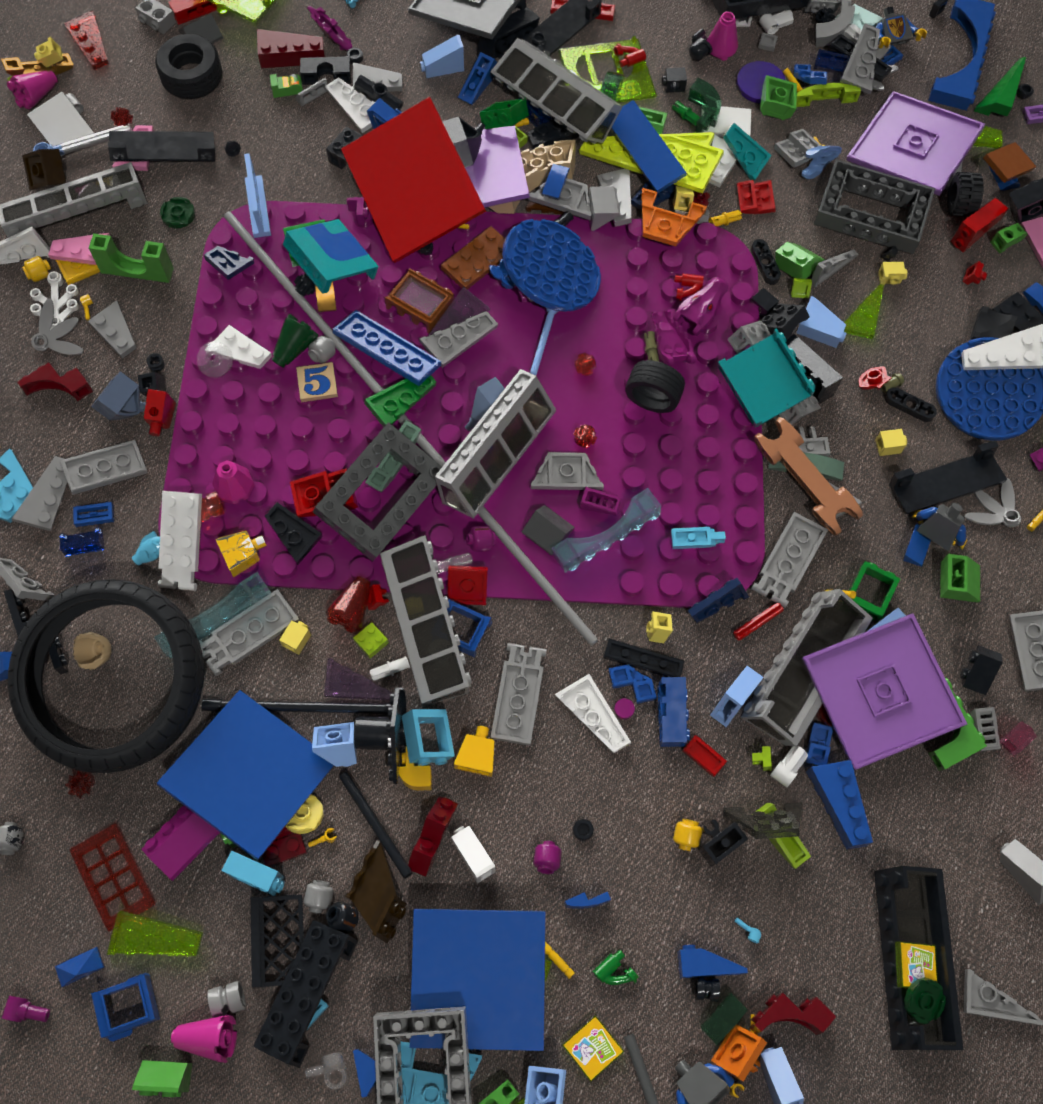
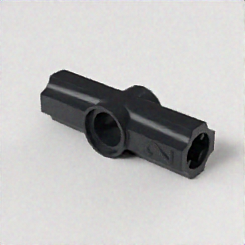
M363 75L357 78L354 87L369 96L370 101L376 102L380 98L394 110L396 108L399 111L401 110L404 102L387 92L388 89L384 84H375Z

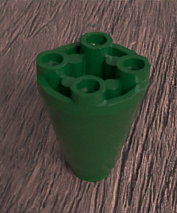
M288 314L283 323L273 352L274 357L271 359L282 368L296 359L319 336L315 331L311 330L308 324L303 321L301 323L297 322L298 320L291 314Z

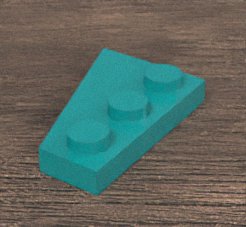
M733 123L723 136V139L750 180H755L772 155L738 125Z

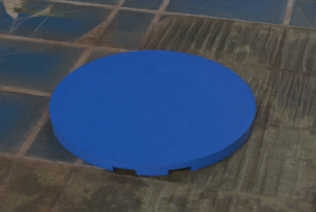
M529 219L514 226L505 238L502 255L507 273L518 289L537 304L556 311H575L588 305L596 296L601 282L600 268L595 262L596 257L589 246H585L580 237L569 228L550 220L542 219L539 221Z
M983 337L969 340L957 346L948 354L937 374L936 395L945 416L964 433L983 440H1008L1028 431L1043 414V368L963 370L961 356L963 350L999 339Z

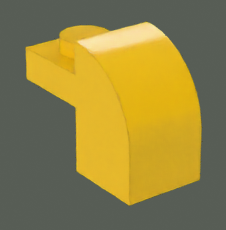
M406 746V752H402V765L406 766L399 767L401 781L412 790H432L431 766H415V763H409Z

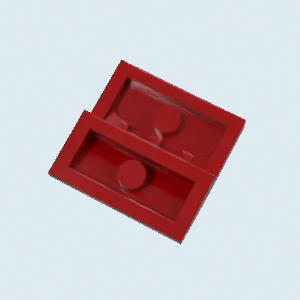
M754 180L737 183L741 213L765 214L776 212L771 180L754 183Z

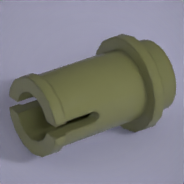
M900 373L893 374L892 379L880 389L882 392L887 393L892 387H901L902 383H904L903 376Z

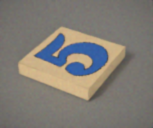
M333 362L296 367L301 402L338 397Z

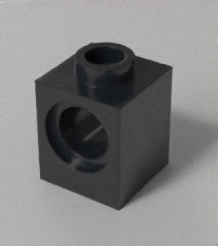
M685 67L666 68L665 75L662 76V86H665L666 93L685 92L687 84Z

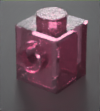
M1021 721L1000 739V743L1015 756L1028 746L1037 735L1028 724Z

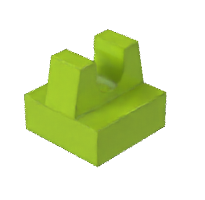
M794 278L791 297L809 298L812 280Z
M762 746L761 753H752L753 765H763V771H772L771 746Z

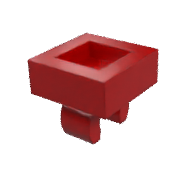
M978 261L967 268L962 282L969 285L972 282L979 284L981 279L984 281L987 277V273L982 271L984 264Z
M373 584L365 592L368 610H376L380 605L384 606L389 602V599H383L382 595H385L387 590L381 589L380 584Z

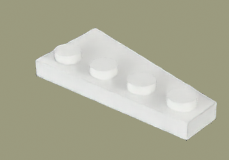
M339 77L325 86L326 91L362 133L372 127L367 110L375 103L374 101L367 99L361 92L355 91L352 86Z
M590 674L555 694L613 753L631 744V741Z

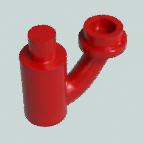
M619 43L613 47L616 56H622L623 52L630 53L624 56L623 60L619 61L621 67H630L646 60V54L643 49L639 50L631 46H621Z
M682 273V276L675 275L674 282L681 283V286L691 287L684 291L682 287L681 289L677 288L676 299L682 301V298L698 292L703 286L704 276Z

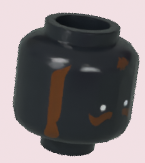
M338 901L334 903L326 913L328 926L343 933L352 931L359 921L357 908L345 902Z

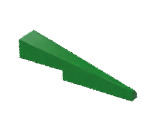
M1026 57L1020 58L976 106L974 112L987 116L991 112L1008 116L1014 103Z

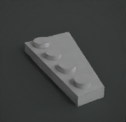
M866 23L864 24L840 80L841 83L859 87L861 91L871 94L880 29Z
M620 169L597 175L600 187L614 186L616 188L621 215L613 219L615 227L632 223L630 170Z
M57 456L53 458L12 517V521L52 531L68 484L60 462L64 458Z

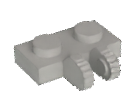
M811 426L808 430L809 438H805L804 428L798 427L797 432L804 440V443L799 446L802 452L829 457L828 437H817L815 427Z

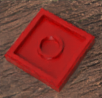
M449 566L448 600L451 599L453 602L465 605H486L488 567Z

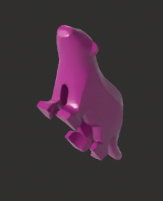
M311 6L307 7L312 14L311 18L327 37L340 46V50L348 51L353 48L351 39L346 37L335 19L328 17L321 7L317 10Z

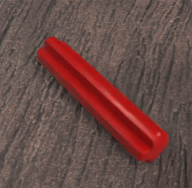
M780 603L773 604L735 630L733 635L737 640H742L783 612L782 605Z

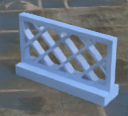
M244 154L247 170L245 184L254 238L271 236L262 175H255L250 154Z

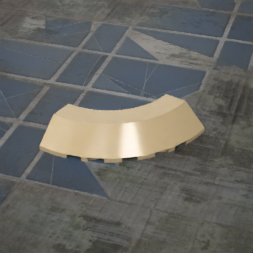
M576 140L554 141L553 145L544 146V144H541L534 150L526 149L521 152L529 192L546 182L553 164L570 168L567 178L573 179ZM521 200L489 206V208L496 213L514 214Z

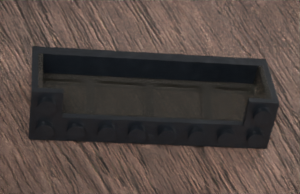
M898 866L874 871L892 1050H964L943 870ZM901 943L935 946L937 982L944 990L943 995L945 996L946 1003L940 1017L929 1021L930 1023L928 1024L913 1020L905 1009L904 999L909 987L903 986Z

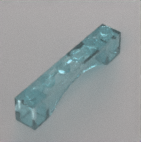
M649 488L632 497L623 517L611 528L591 537L566 538L551 548L553 556L565 573L569 570L573 571L583 561H589L594 558L599 551L610 548L615 541L626 538L631 531L642 528L647 521L658 518L661 513V504Z
M258 572L252 574L240 582L231 593L216 605L189 620L198 640L209 635L212 631L271 592ZM162 632L154 638L164 654L170 659L173 658L165 634Z

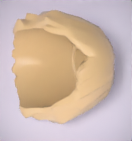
M89 632L79 634L74 639L73 656L79 667L95 670L110 659L112 653L111 644L106 637Z

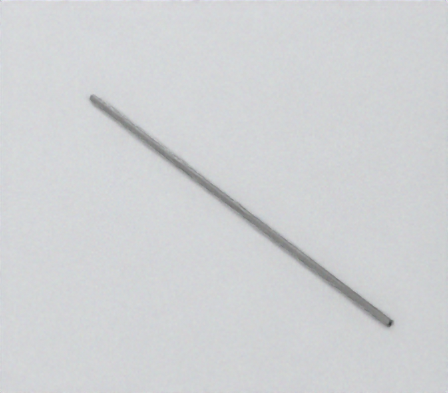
M230 211L226 212L224 218L323 334L334 341L335 348L375 394L382 391L383 388L340 338L333 334V330L310 303L295 290V286L236 217ZM405 414L398 419L401 425H403L405 420L412 423ZM420 434L417 440L418 445L427 455L443 467L446 463L426 438ZM464 483L459 487V490L467 495L471 492ZM483 506L478 515L495 532V535L590 646L594 645L598 641L597 637Z

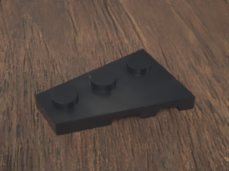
M569 108L564 110L563 116L568 112ZM571 114L568 119L575 123ZM552 117V120L542 123L527 132L532 149L539 147L541 144L548 146L554 144V141L577 138L579 134L567 130L565 124L561 125L554 121L555 117Z

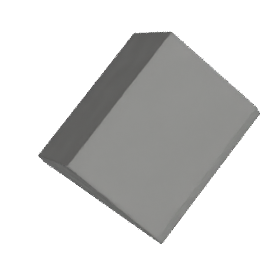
M614 186L589 188L588 196L592 213L589 222L591 230L595 231L621 215Z

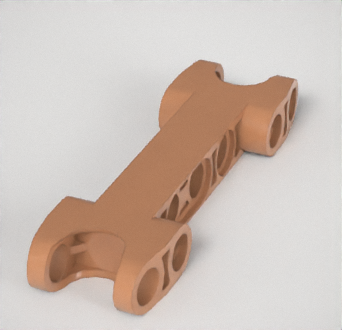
M779 417L775 420V424L780 432L778 439L771 440L758 433L754 436V440L761 453L772 465L781 461L817 504L812 509L813 515L823 527L828 529L831 534L837 536L841 533V528L836 520V514L845 512L858 520L863 516V512L855 498L846 488L841 487L835 491L799 448L804 443L801 435L788 421Z

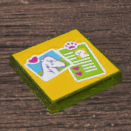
M895 942L898 988H909L914 981L924 977L938 982L935 945Z
M596 1015L562 1044L590 1082L624 1052Z

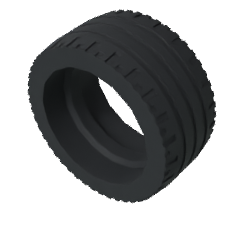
M644 360L635 364L632 369L625 392L632 402L643 409L656 413H669L675 410L680 402L685 387V380L676 369L667 364Z

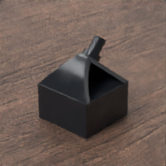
M459 116L443 121L464 166L473 165L481 146V135L485 125L479 123L477 128H473Z

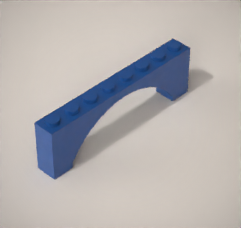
M955 0L950 18L954 19L967 34L973 51L972 61L955 74L943 78L936 77L928 101L967 111L970 104L973 105L976 97L974 92H976L979 85L976 81L979 80L982 72L979 69L982 68L985 60L982 56L984 57L987 51V46L985 45L988 44L990 38L988 33H990L993 26L991 21H993L996 11H994L995 4L981 0Z

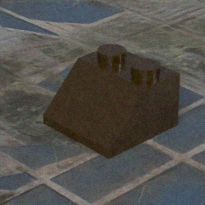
M39 149L22 155L29 190L52 188L66 183V175L63 171L62 157L59 149Z

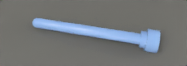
M546 308L548 312L530 371L533 375L538 373L554 315L559 311Z

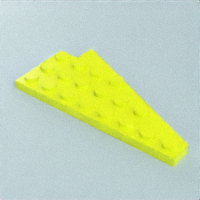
M714 133L659 134L687 174V176L674 183V185L703 194L724 155V150L710 146L714 139ZM607 136L603 143L596 142L594 144L590 141H584L579 149L581 155L643 174L616 136Z

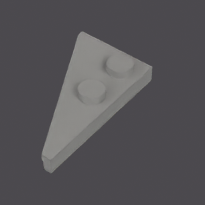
M853 249L818 263L815 271L812 273V286L815 288L855 259L858 253Z
M965 969L964 1013L1043 1026V1020L1039 1019L1035 1013L1023 1008L1016 1000L1003 991L997 990L993 984L984 981L974 974V971L971 969Z

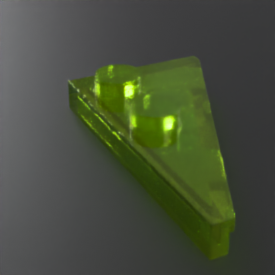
M879 284L844 322L846 324L844 332L873 339L884 285Z

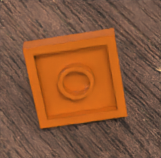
M734 1023L711 1059V1062L744 1082L749 1072L754 1073L758 1071L754 1064L760 1067L761 1063L758 1057L767 1042L760 1036Z

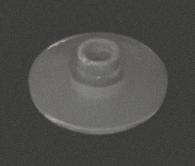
M209 342L202 346L197 354L198 368L208 377L216 378L225 375L233 364V354L230 348L222 342ZM215 355V359L211 361L210 357Z

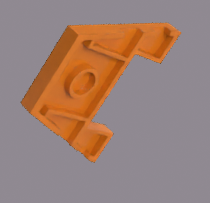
M642 188V234L645 238L676 247L706 212L707 206L692 202L687 216L654 207L657 192Z

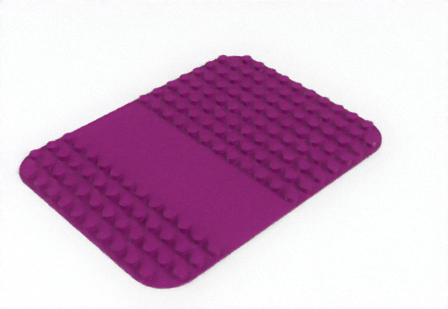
M266 201L271 236L258 238L253 236L249 205L247 204L231 211L294 286L296 285L294 283L298 275L301 276V274L304 275L305 272L300 266L292 267L289 252L283 246L285 239L283 228L323 219L325 222L339 219L379 267L374 280L365 272L333 281L336 311L318 312L316 290L313 294L303 296L332 330L357 310L430 354L419 342V338L428 337L439 330L443 331L450 328L453 324L465 322L466 319L485 311L498 323V327L443 368L440 366L431 375L436 381V386L405 413L415 426L422 429L421 434L445 462H447L471 432L466 430L465 426L470 421L469 418L471 417L477 388L494 377L506 388L520 369L530 373L548 313L546 307L534 301H529L528 298L527 302H522L517 286L512 289L503 287L501 280L494 278L491 272L464 291L441 270V264L490 226L506 238L511 229L522 221L529 219L554 221L562 215L507 214L486 211L465 223L470 226V229L458 227L433 241L434 249L431 255L425 256L416 251L394 263L370 211L365 225H358L356 211H349L347 204ZM573 216L574 219L565 227L576 233L584 245L589 246L596 257L595 262L599 266L601 274L600 287L596 296L585 307L575 311H559L554 315L536 376L556 408V412L484 504V507L566 602L691 608L695 603L706 599L711 592L718 591L724 587L726 582L735 578L739 579L746 591L757 578L765 555L763 454L754 440L755 435L758 433L762 434V425L754 428L717 366L718 361L724 358L727 361L737 355L727 339L741 326L759 321V306L752 301V297L759 292L758 270L755 260L749 249L739 238L709 222L696 223L675 247L643 237L642 219H632V223L615 227L613 220L595 231H592L588 219ZM223 217L210 232L204 248L163 490L202 494L198 571L194 572V578L213 584L364 592L373 584H380L381 589H386L387 593H390L380 554L372 562L318 516L299 517L322 533L323 536L299 565L294 561L265 518V515L277 502L297 516L290 482L327 471L329 474L345 468L348 470L384 427L364 404L365 399L375 393L336 348L335 355L325 363L333 362L338 397L301 402L296 367L323 363L314 362L308 355V348L284 368L274 363L271 359L274 357L273 352L283 323L288 314H291L298 320L297 322L301 323L303 321L308 324L311 330L319 335L318 337L325 335ZM220 246L229 251L238 252L239 256L245 258L253 257L254 264L227 280L205 260L204 254ZM409 268L419 271L424 277L434 280L438 285L448 288L454 293L453 306L430 334L427 333L426 324L420 321L418 325H415L412 322L411 315L405 313L404 316H400L397 313V307L394 305L389 310L386 309L384 297L392 292L409 271ZM682 273L704 276L702 288L713 277H719L728 283L729 288L722 297L714 320L698 336L692 333L697 326L683 316L678 322L679 326L682 325L683 327L682 331L687 332L697 360L692 364H689L687 361L674 362L671 366L685 380L684 391L678 406L669 413H656L638 406L628 398L625 388L635 364L648 360V356L645 353L644 333H647L648 336V331L655 332L657 344L655 324L651 315L655 311L670 310L671 318L673 319L681 303L690 297H684L682 301L676 299L677 288L681 289L682 287L684 291L691 287L681 286V283L674 282L675 275L682 276ZM413 282L399 297V299L428 316H431L443 301V299ZM230 325L271 352L272 357L261 369L240 364L236 360H226L215 354L213 356L209 355L205 350ZM340 338L383 390L406 379ZM537 388L530 398L548 405ZM519 412L515 416V421L508 425L501 434L506 444L510 442L524 424ZM398 420L392 424L397 430L402 426ZM498 439L480 460V464L485 471L489 469L504 449ZM548 452L586 453L590 464L597 472L596 475L600 482L604 484L603 490L599 491L622 497L617 516L580 508L585 490L531 489V483L538 474V470L544 463ZM226 460L247 468L255 484L250 497L246 500H239V503L235 505L219 500L212 485L219 463ZM403 465L382 493L365 483L368 479L367 477L358 490L355 491L358 508L349 511L374 530L418 477L414 473L408 472L409 469ZM477 467L472 470L463 482L470 491L482 478ZM437 485L381 551L382 553L421 536H426L427 541L432 543L434 557L432 560L436 559L439 571H436L437 577L442 578L444 589L441 590L443 596H448V567L471 566L488 567L487 598L552 601L497 536L495 546H492L489 551L475 552L471 549L470 545H467L466 535L469 534L471 528L488 525L478 514L473 519L443 504ZM441 485L445 498L451 489ZM589 497L588 502H592L593 497ZM599 498L596 499L595 504H599ZM604 500L602 506L606 507L608 500ZM611 501L609 508L613 509L615 501ZM161 502V508H160V513H159V522H158L159 536H160V529H161V509H162V502ZM544 505L575 527L552 556L522 534L523 529L534 512ZM710 527L715 532L725 531L726 539L725 543H718L710 548L672 549L671 529ZM242 531H247L251 540L262 535L267 546L256 550L260 560L239 575L233 577L216 539ZM422 542L411 547H408L406 549H403L399 552L421 547ZM423 551L392 559L399 583L430 572ZM432 577L401 589L403 594L437 595Z

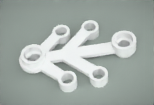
M55 271L50 272L47 277L51 286V299L54 305V318L50 330L79 309L77 301L71 299L79 293L76 285H68L66 287L67 292L59 299V287L62 286L64 280L61 274ZM35 288L30 291L32 299L44 305L48 298L43 296L40 289ZM35 303L31 305L30 310L33 315L40 317L42 307L40 304ZM66 304L67 308L59 314V310Z

